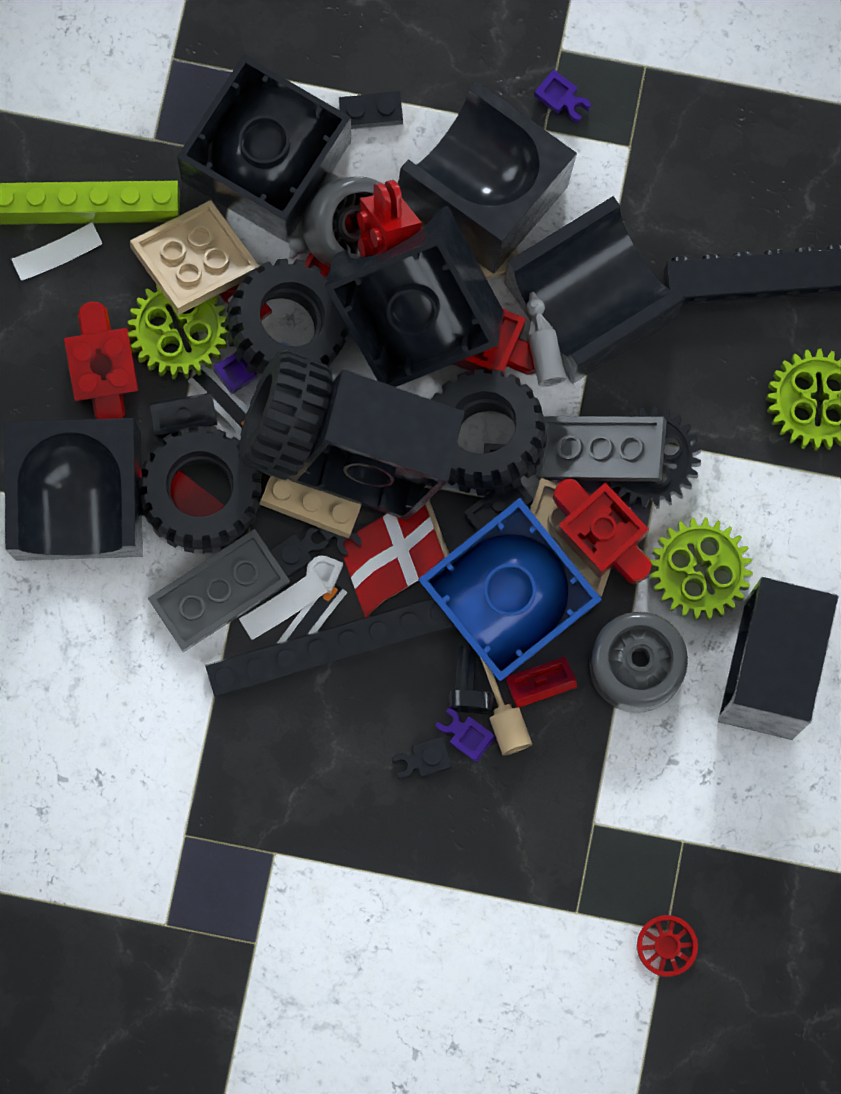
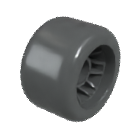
M362 176L340 177L324 183L310 196L303 212L302 231L309 250L321 263L331 267L334 255L345 249L350 258H363L358 249V240L361 239V229L357 221V213L360 212V199L373 196V185L381 182ZM347 216L352 221V227L349 232L345 228Z
M648 612L626 613L611 620L599 632L589 656L590 677L599 695L613 707L632 713L652 711L667 703L683 683L688 667L687 649L681 634L666 619ZM636 652L645 654L648 658V665L644 667L634 665L631 655Z

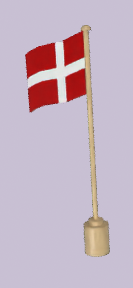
M430 500L408 521L386 514L359 530L356 534L361 539V547L358 548L351 540L346 541L343 545L348 552V556L344 557L365 617H368L384 601L418 582L420 577L449 555ZM482 660L498 704V708L493 710L494 715L489 720L502 755L513 754L530 747L532 741L520 708H512L511 704L504 705L493 672Z

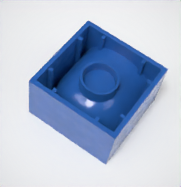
M521 498L516 500L418 579L499 681L504 680L602 600Z

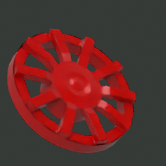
M671 915L653 918L643 926L638 935V957L646 969L658 976L672 977L679 975L689 969L696 959L698 952L696 934L692 927L681 918ZM660 921H670L668 933H664ZM675 923L680 924L684 928L677 935L673 934ZM654 924L659 933L658 937L647 931ZM688 932L692 942L680 943L679 939ZM644 935L653 940L654 945H642ZM692 947L690 958L680 952L681 948ZM643 950H655V953L646 960ZM675 956L686 961L682 968H678ZM657 957L661 958L659 970L650 965ZM666 959L670 960L674 971H664Z

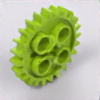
M158 286L156 293L146 289L147 300L142 298L136 299L140 309L131 308V316L135 319L128 320L127 322L128 328L133 330L129 332L130 341H136L131 345L132 351L140 352L138 355L139 362L141 363L149 359L147 364L149 371L158 366L159 375L162 377L167 370H170L172 379L177 377L178 371H182L184 377L188 379L189 370L192 369L198 375H201L200 366L202 364L211 369L212 362L210 358L221 359V353L217 348H227V342L222 338H227L229 331L224 328L226 316H222L226 312L225 305L217 306L219 296L216 295L195 306V309L188 314L181 313L178 315L172 307L178 325L181 329H184L185 339L192 349L191 352H187L178 330L174 329L172 317L166 309V306H171V304ZM155 317H163L166 320L161 326L150 324V321ZM198 331L205 332L208 335L202 341H196L191 337ZM167 344H175L179 347L174 353L163 351L164 346Z
M818 349L815 357H812L809 350H805L803 360L795 353L791 358L793 365L784 361L781 365L784 372L776 370L773 375L778 382L772 381L768 385V388L775 392L768 394L766 397L767 401L775 403L767 410L771 414L777 413L772 424L778 425L782 423L783 428L779 434L784 435L790 432L792 434L790 438L791 444L797 438L801 439L802 449L807 446L808 442H812L814 451L819 449L821 443H824L826 449L830 450L833 440L841 446V420L833 422L826 416L827 410H835L841 418V390L832 391L826 383L827 380L833 379L841 385V359L838 362L834 360V351H831L826 358L823 357L822 349ZM816 373L821 375L819 400L823 401L819 407L820 426L818 427L815 426L817 401L812 399L817 391ZM795 379H806L810 384V388L807 390L798 388L795 384ZM797 408L805 409L809 414V419H798L794 410Z
M706 517L701 526L697 525L695 518H691L688 528L680 521L677 524L678 532L670 527L667 529L666 533L669 540L663 537L658 539L657 542L663 549L653 548L652 554L659 558L658 560L651 561V568L657 569V571L650 574L649 579L659 580L653 591L664 592L660 600L661 603L669 599L672 601L669 611L672 612L677 607L682 608V618L687 615L688 611L693 612L694 621L698 620L700 613H704L707 621H709L714 610L722 617L725 614L723 606L732 611L736 607L733 599L742 601L744 598L739 589L748 590L750 584L743 579L750 578L753 575L752 571L744 569L752 563V559L743 558L742 556L749 548L748 546L738 547L737 544L742 538L741 535L731 538L729 535L732 527L721 531L719 520L713 527H710ZM703 542H711L716 547V554H704L700 545ZM688 544L693 545L695 550V556L697 558L699 565L701 567L706 566L708 568L704 575L710 587L714 590V594L712 595L709 594L707 590L706 581L704 579L702 572L694 571L697 565V561L693 556L692 552L688 549ZM676 554L685 556L688 566L684 568L676 567L672 563V556ZM718 570L727 572L730 582L727 584L718 583L714 578V572ZM688 583L697 584L701 589V595L696 597L688 595L685 585Z

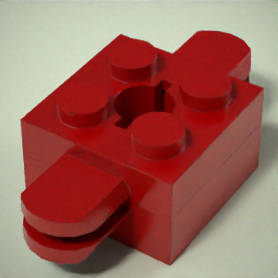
M395 180L386 181L385 184H374V195L360 199V212L357 213V221L361 229V239L358 240V249L363 258L391 249L422 229V222L402 199L401 190Z
M91 301L85 303L78 311L81 335L64 338L75 401L92 399L96 419L124 418L125 407L122 393L139 390L128 327L111 330L107 308L99 302Z
M503 309L504 317L498 346L453 365L475 373V369H484L486 374H492V370L497 369L502 370L503 374H505L507 367L526 375L535 374L529 342L520 339L525 327L526 318Z
M573 479L561 481L555 488L553 500L567 517L558 524L556 533L598 578L602 577L614 566L630 583L635 584L645 580L650 573L652 564L637 544L646 537L649 528L606 482L590 496L577 481Z

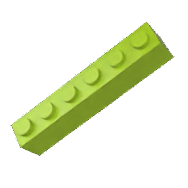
M178 181L0 183V224L168 222L180 216Z

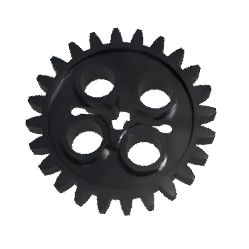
M641 407L640 416L638 417H664L667 420L665 445L667 443H675L679 446V450L674 455H666L664 453L663 462L675 464L677 467L671 469L663 464L662 472L666 473L668 477L662 484H655L652 481H612L609 487L613 491L620 489L618 496L621 500L630 496V506L632 507L636 504L637 500H641L643 509L647 508L649 501H653L656 509H659L660 500L665 499L669 505H672L671 495L675 494L682 499L683 493L681 488L692 489V484L688 478H698V472L692 469V467L701 466V460L693 456L700 454L701 448L691 446L698 441L697 435L687 436L691 430V425L686 424L680 427L682 421L680 415L670 420V410L668 409L662 416H659L657 407L653 408L651 415H647L644 407ZM631 410L628 411L629 417H636Z

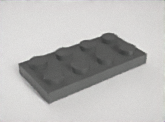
M544 416L547 445L543 449L544 457L541 464L537 465L536 478L538 480L543 478L554 481L573 479L575 481L662 482L667 423L664 417Z
M254 529L150 596L148 600L184 653L290 584V580Z

